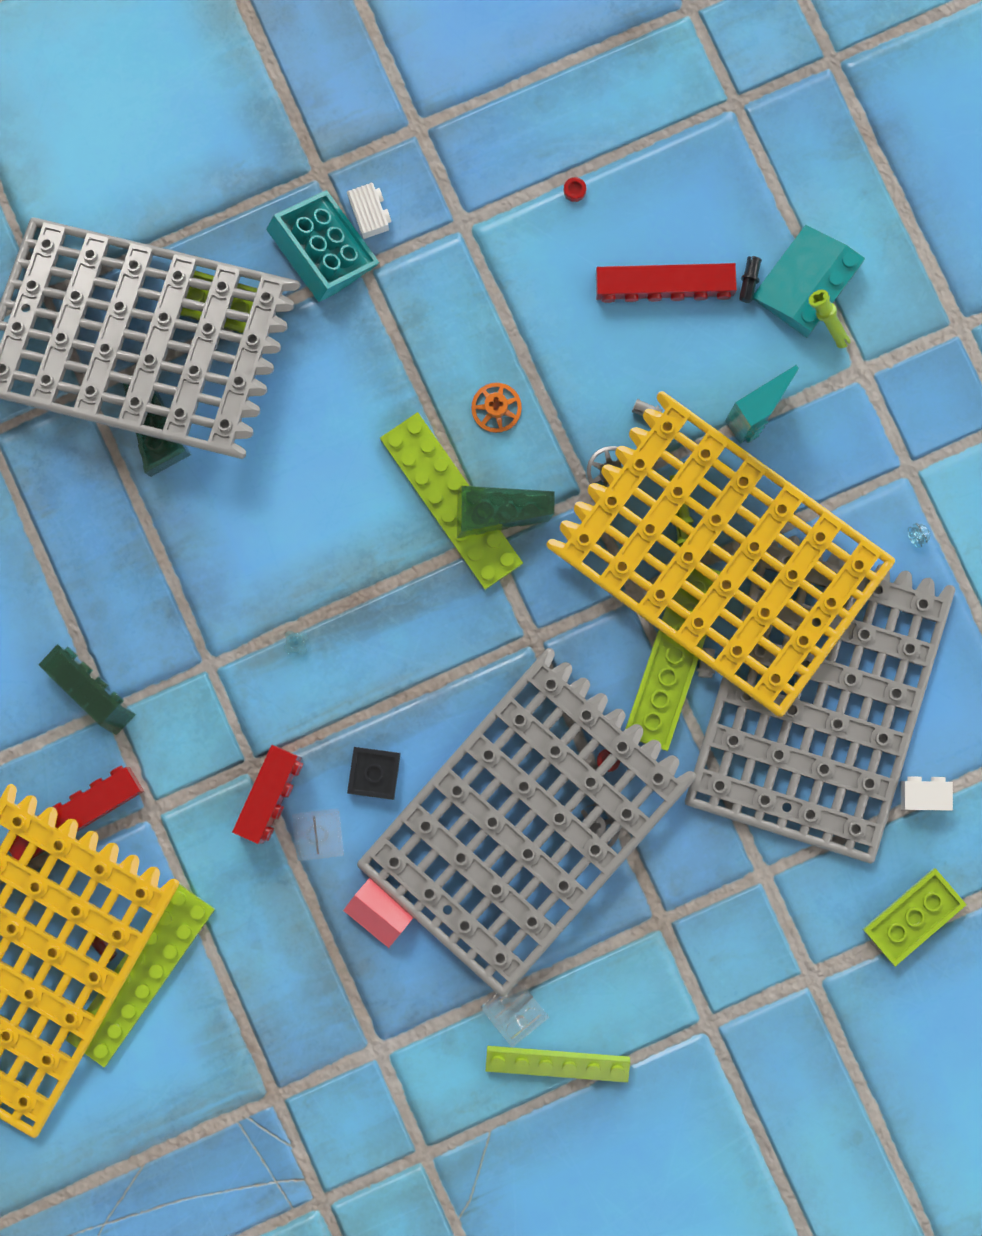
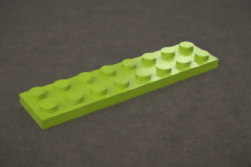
M418 412L380 437L388 452L484 590L523 565L520 557Z
M696 569L686 579L703 593H706L713 584L711 580ZM712 569L718 575L721 573V571ZM681 587L672 598L690 612L699 603V600ZM667 606L662 617V621L676 631L685 622V619ZM659 629L625 730L634 724H639L643 728V735L640 739L641 743L646 744L651 740H657L661 744V749L668 751L698 658ZM704 635L697 644V646L701 649L703 647L706 635Z
M180 883L85 1052L88 1057L103 1067L107 1066L215 911L214 907ZM125 954L114 972L119 974L129 956L128 954ZM98 993L87 1011L96 1015L105 996ZM71 1032L66 1041L77 1048L82 1038Z

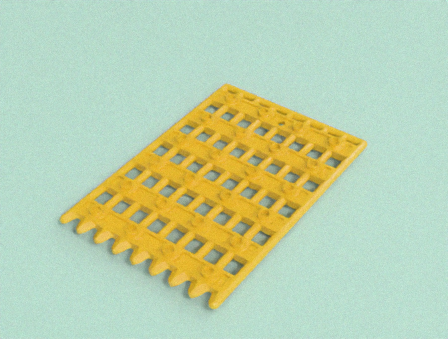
M660 391L657 394V400L665 410L664 413L653 409H646L644 411L643 419L651 430L646 431L637 427L630 430L629 437L637 446V449L634 450L625 446L617 447L615 455L622 463L623 468L621 469L609 464L602 467L601 473L609 483V487L597 483L590 484L587 491L596 504L593 506L584 502H577L574 505V512L582 523L577 524L567 520L561 522L560 531L568 542L563 543L550 539L546 546L773 714L783 717L892 568L895 559L671 396ZM687 420L706 433L699 444H696L680 432ZM673 439L692 452L685 463L666 451ZM725 448L744 461L737 472L717 459ZM659 458H662L678 470L671 482L652 469ZM711 466L730 479L723 491L704 478ZM763 475L782 488L775 499H772L756 487V484ZM646 476L665 489L657 501L638 488ZM697 485L717 498L709 509L690 497ZM749 494L768 507L761 518L742 506V503ZM632 495L651 508L643 519L624 506ZM801 503L820 516L813 527L793 514ZM683 504H686L703 517L695 528L676 515ZM618 513L637 526L629 538L610 525ZM735 513L754 525V528L747 537L728 524ZM670 522L689 535L681 547L662 534ZM787 522H790L806 534V537L799 546L780 533ZM722 531L741 544L733 556L714 543ZM839 531H842L858 543L851 555L832 542ZM604 532L623 545L615 557L597 544V541ZM774 540L793 553L785 565L766 552ZM656 541L675 554L667 566L648 552ZM826 549L845 562L837 574L818 561ZM708 550L727 563L719 575L700 561ZM590 551L609 564L602 575H599L583 563V560ZM879 558L884 563L875 573L870 569ZM760 559L779 572L771 584L752 570ZM642 560L661 573L654 584H651L634 571ZM812 568L831 581L824 592H821L805 580V577ZM694 569L713 582L706 593H703L686 580ZM866 577L870 582L861 592L857 587L863 578ZM628 578L647 592L640 603L620 590ZM746 578L765 591L758 602L738 589ZM680 587L699 600V603L692 612L672 599ZM798 587L817 600L810 611L791 599V596ZM732 596L751 609V612L744 621L724 608ZM852 596L856 601L847 611L843 606ZM666 606L685 619V622L678 631L658 618ZM784 606L803 618V621L796 630L777 618V615ZM838 615L843 619L834 630L829 625ZM718 616L737 628V631L730 640L710 627ZM814 618H818L821 623L819 627H815L812 625V620ZM770 625H773L790 638L782 649L763 636ZM825 634L829 638L820 649L815 644ZM704 635H707L723 647V650L716 659L697 646ZM756 644H759L776 657L768 668L749 655ZM810 652L815 657L806 668L801 663ZM743 662L762 676L754 687L735 674ZM797 672L801 676L792 687L788 684V681ZM780 692H785L787 696L781 704L777 705L774 703Z
M9 784L0 798V825L9 830L0 846V880L6 883L0 894V935L3 936L0 942V1009L8 995L21 1003L11 1021L0 1015V1058L5 1049L17 1055L8 1074L0 1070V1106L3 1102L14 1109L13 1114L0 1107V1119L28 1136L36 1138L175 894L179 881L177 879H170L159 888L160 871L157 867H150L141 876L137 875L139 867L137 855H129L120 864L116 863L119 847L116 843H109L100 852H97L98 834L96 831L87 832L78 841L75 839L78 829V823L75 819H68L59 828H56L55 824L58 815L56 808L48 807L37 817L35 815L36 797L33 795L26 796L17 805L14 803L17 788L15 785ZM17 835L29 841L20 860L7 854ZM37 847L50 854L40 873L27 866ZM58 859L70 865L60 884L48 878ZM78 871L91 877L81 896L68 890ZM98 883L111 889L101 908L89 902ZM14 888L27 895L16 914L4 907ZM119 894L132 901L122 920L109 914ZM34 901L47 907L37 926L24 919ZM139 907L152 913L142 932L130 926ZM55 912L67 919L57 938L45 931ZM75 924L88 931L78 950L65 943ZM96 936L108 943L98 962L86 955ZM11 942L23 948L14 967L1 960ZM116 948L129 955L119 974L106 967ZM31 954L44 961L34 979L22 973ZM52 966L64 972L55 991L42 985ZM72 978L85 985L75 1003L63 997ZM93 990L105 996L96 1015L83 1009ZM28 1008L41 1014L31 1033L19 1026ZM49 1019L62 1026L52 1044L39 1038ZM69 1032L82 1038L72 1057L59 1050ZM26 1061L38 1068L28 1086L16 1079ZM46 1073L58 1080L49 1098L36 1091ZM22 1115L35 1121L34 1125L31 1126L21 1120Z

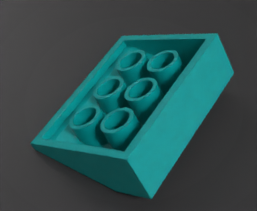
M327 190L275 214L266 228L318 302L337 294L380 263Z
M805 225L756 290L753 300L808 338L820 321L816 316L815 308L809 304L811 294L817 290H826L829 293L830 302L833 303L862 265L865 258L846 244Z
M797 365L735 402L725 421L740 444L745 440L747 443H750L759 437L765 425L768 424V418L799 369Z

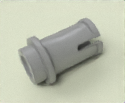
M637 399L632 413L643 416L646 409H653L659 412H663V410L658 405L655 407Z
M702 648L703 651L714 658L715 649ZM700 660L699 669H696V672H699L698 677L712 678L715 670Z

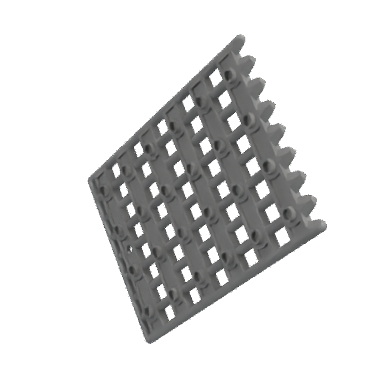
M33 217L28 223L0 301V330L5 331L0 343V399L243 459L246 457V450L234 443L235 439L251 438L254 432L250 426L241 420L242 418L260 415L259 406L249 401V396H262L267 393L266 385L255 379L256 375H268L274 372L273 364L262 358V355L278 353L281 350L280 343L269 337V334L284 332L288 329L286 321L277 317L276 312H288L294 309V302L282 294L283 291L298 290L301 284L297 280ZM41 228L38 240L33 239L36 229ZM66 235L85 239L82 249L76 250L64 247L63 243ZM109 246L128 249L125 261L106 257ZM33 248L34 251L31 259L26 260L29 249ZM59 255L78 259L74 271L55 267ZM153 255L172 260L169 271L149 267ZM102 266L120 269L118 281L100 278L99 274ZM196 267L216 270L213 281L209 282L193 278ZM22 268L27 269L23 281L18 280ZM52 275L70 280L67 291L48 287ZM146 276L165 280L162 291L158 292L142 288ZM240 277L260 281L257 292L238 289ZM95 286L114 290L111 301L107 302L91 298ZM194 287L209 291L206 302L187 299L186 296L189 288ZM18 289L19 293L16 301H11L14 290ZM45 296L63 300L59 312L41 308ZM143 297L158 301L155 312L135 309L138 298ZM233 298L252 301L253 305L250 314L230 309ZM25 306H30L28 312L22 311ZM88 307L107 311L103 323L84 319ZM183 307L202 312L198 324L179 319ZM7 310H12L9 321L4 322ZM37 317L56 321L52 333L33 329ZM132 317L151 322L147 334L128 329ZM226 319L246 322L243 335L223 330ZM81 327L100 332L96 344L77 340ZM176 328L195 333L191 345L172 340ZM34 338L48 342L45 354L26 350L29 339ZM125 338L144 343L140 355L121 350ZM223 339L239 343L236 356L216 351L219 340ZM74 348L92 353L89 365L70 361ZM169 349L188 353L184 366L165 361ZM22 359L41 363L38 374L34 375L18 371ZM118 359L137 364L133 376L114 372ZM213 360L233 365L229 377L209 372ZM66 369L85 374L81 386L62 382ZM162 370L181 375L177 387L158 382ZM19 380L34 384L30 396L11 392L14 381ZM110 380L130 385L126 397L106 393ZM206 381L226 386L222 398L202 393ZM64 391L78 395L74 407L55 403L58 392ZM155 391L174 396L170 408L151 404ZM103 401L122 406L119 418L99 414ZM199 402L219 407L216 418L211 419L195 415ZM147 413L167 417L163 430L143 425ZM196 424L212 428L208 441L188 436L191 425Z
M797 536L788 538L796 545H800V540ZM775 540L766 550L767 553L784 565L793 554L783 546L779 548L778 542ZM823 554L818 559V561L836 574L845 563L834 554H831L826 562L823 561ZM760 559L758 561L755 573L762 578L766 569L779 573ZM882 564L877 566V568L874 571L875 573L878 571ZM813 568L805 577L807 582L824 587L823 592L831 582ZM889 570L868 599L869 602L863 622L852 621L828 654L827 659L822 662L810 680L819 683L813 704L801 701L800 693L783 717L776 716L723 677L695 765L694 773L696 774V779L688 788L685 804L866 863H873L876 859L952 604L955 587L947 585L940 595L936 597L935 584L931 578L923 579L917 589L914 590L912 589V575L909 571H902L894 583H891ZM864 577L857 589L862 592L870 580ZM752 582L748 596L758 602L765 591L759 590L760 587ZM799 587L795 602L810 611L813 606L804 604L807 592ZM850 596L843 608L849 611L855 598ZM878 604L891 608L885 629L871 625ZM744 606L740 620L744 621L751 612V609ZM786 606L777 615V618L794 630L803 621V618ZM900 611L914 615L908 636L894 632ZM836 615L829 626L835 630L843 618ZM814 618L812 625L815 627L820 626V620ZM922 618L936 622L930 643L916 639ZM770 625L763 635L768 640L773 625ZM785 635L782 645H775L782 649L790 638ZM841 642L855 645L849 667L836 663ZM756 644L749 654L767 667L776 658L759 644ZM864 648L878 652L872 674L858 670ZM809 652L801 664L807 668L815 656ZM886 656L900 659L894 681L880 677ZM909 663L923 667L917 688L903 684ZM752 668L749 670L746 682L754 687L758 673ZM795 672V673L793 674V675H796V676H797V677H796V680H795V683L797 682V680H798V679L800 678V676H801V675H800L799 673H797V672ZM828 686L842 690L836 711L822 707ZM851 693L864 697L858 718L845 715ZM779 694L774 703L780 705L786 696ZM873 700L887 704L881 726L867 722ZM725 702L738 706L732 728L718 724ZM896 707L909 711L903 733L890 729ZM747 709L761 713L754 735L741 731ZM770 716L783 720L777 742L763 738ZM792 723L806 727L800 749L786 745ZM815 731L828 734L822 756L809 753ZM837 738L851 742L845 763L831 760ZM860 745L873 749L867 771L854 767ZM711 747L724 751L718 773L704 769ZM882 752L896 756L890 778L876 774ZM733 754L747 758L741 780L727 776ZM756 761L770 765L763 787L750 783ZM779 768L792 772L786 794L772 790ZM801 775L815 779L809 801L795 798ZM824 783L837 786L831 809L817 805ZM846 790L860 794L854 816L840 812ZM697 792L711 796L709 802L696 799ZM869 797L883 801L876 823L863 819ZM722 799L733 803L732 809L718 806L719 800ZM784 803L791 805L789 812H785L782 809ZM742 806L756 810L754 817L740 813ZM765 813L779 817L777 824L763 820ZM787 821L801 824L800 830L787 828ZM810 828L823 831L822 838L809 835ZM832 836L845 838V846L831 842ZM855 842L869 846L868 852L854 849Z
M547 648L357 863L359 869L501 997H505L696 779V774L692 771H688L678 778L674 777L679 766V759L676 756H669L659 763L656 761L661 750L659 741L651 740L640 747L638 744L643 735L641 725L634 724L621 731V726L626 717L622 709H615L604 716L603 711L608 702L605 694L599 693L586 700L585 696L590 687L588 679L580 678L569 685L567 682L572 673L571 664L564 662L550 669L549 667L555 656L552 648ZM530 682L540 692L523 708L514 699ZM548 698L557 708L542 724L532 714ZM565 713L575 723L559 739L550 729ZM499 717L509 727L493 744L483 734ZM583 728L593 738L577 755L567 745ZM517 733L526 743L510 759L501 749ZM601 744L611 754L595 771L585 760ZM534 748L544 758L528 775L518 765ZM468 752L478 762L461 779L452 769ZM619 760L628 770L612 786L603 776ZM552 764L561 772V775L545 790L536 780ZM486 768L495 778L479 795L469 785ZM636 775L646 786L630 802L621 794V791ZM570 780L579 790L563 806L554 796ZM501 784H504L513 793L496 810L487 800ZM437 788L446 798L430 814L421 804ZM654 791L664 801L650 817H647L638 808ZM587 795L597 805L581 822L571 812ZM519 800H522L531 809L514 826L505 816ZM454 803L464 813L448 830L438 820ZM605 811L615 821L599 838L589 828ZM538 815L548 825L532 842L522 832ZM471 819L481 830L465 846L456 838V835ZM405 823L415 833L399 850L389 840ZM624 827L633 837L617 854L607 844ZM556 831L566 841L550 858L540 848ZM489 835L499 845L483 862L473 852ZM423 839L432 849L416 865L407 855ZM574 847L584 856L568 874L558 863ZM507 851L516 859V862L501 878L491 867ZM440 855L450 865L434 882L424 872ZM372 859L383 867L380 873L369 865ZM590 863H593L602 872L585 889L576 879ZM525 867L534 877L518 893L509 883ZM458 871L467 881L451 897L442 887ZM390 875L401 884L397 889L386 880ZM543 883L552 893L536 909L527 899ZM476 887L485 897L469 913L460 903ZM407 891L418 899L414 905L403 896ZM560 898L570 909L554 925L544 915ZM493 902L503 913L487 929L477 919ZM446 905L452 908V912L449 915L443 911ZM425 906L436 915L432 921L421 912ZM511 919L520 929L504 945L495 935ZM442 923L446 924L453 931L450 937L439 928ZM529 935L538 945L522 961L513 951ZM460 939L471 947L467 953L456 944ZM478 954L489 963L485 969L474 960ZM495 971L499 972L507 980L503 985L492 976Z

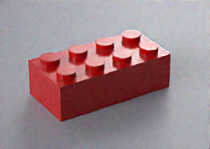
M271 745L232 833L257 844H264V841L270 840L274 832V828L271 827L273 821L280 818L284 806L281 805L284 797L288 798L293 790L292 779L294 775L298 776L304 764L301 762L302 757L278 746Z

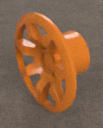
M490 383L477 391L472 400L471 409L474 420L481 428L489 432L498 433L509 430L517 423L521 415L522 405L519 395L512 387L503 383ZM492 387H499L498 392L491 394L486 390ZM503 389L510 391L514 398L506 399L503 395ZM483 393L486 398L485 403L476 405L478 397ZM514 402H517L518 406L516 415L508 410V406ZM476 409L486 410L487 415L482 422L477 417ZM506 415L513 418L509 425L502 427V416ZM493 417L496 418L499 428H491L485 424Z

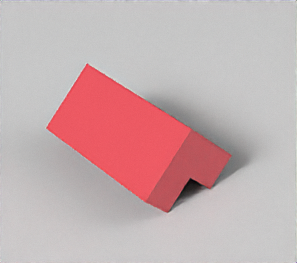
M370 878L343 910L388 948H390L413 919L404 908Z

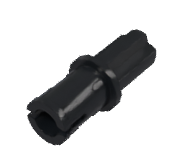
M747 257L745 272L741 276L743 281L739 297L741 302L750 303L753 300L756 284L759 283L758 273L762 259L759 257Z

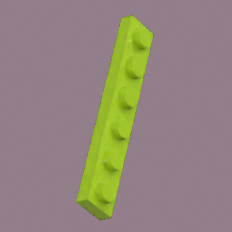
M487 1046L486 1072L627 1083L629 1080L630 1057Z

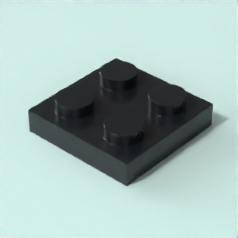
M354 747L347 794L394 800L401 753Z

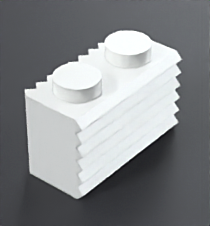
M369 183L347 191L363 239L389 230L388 223L392 221L388 210H383L380 202L384 201L380 188L375 189L374 184Z

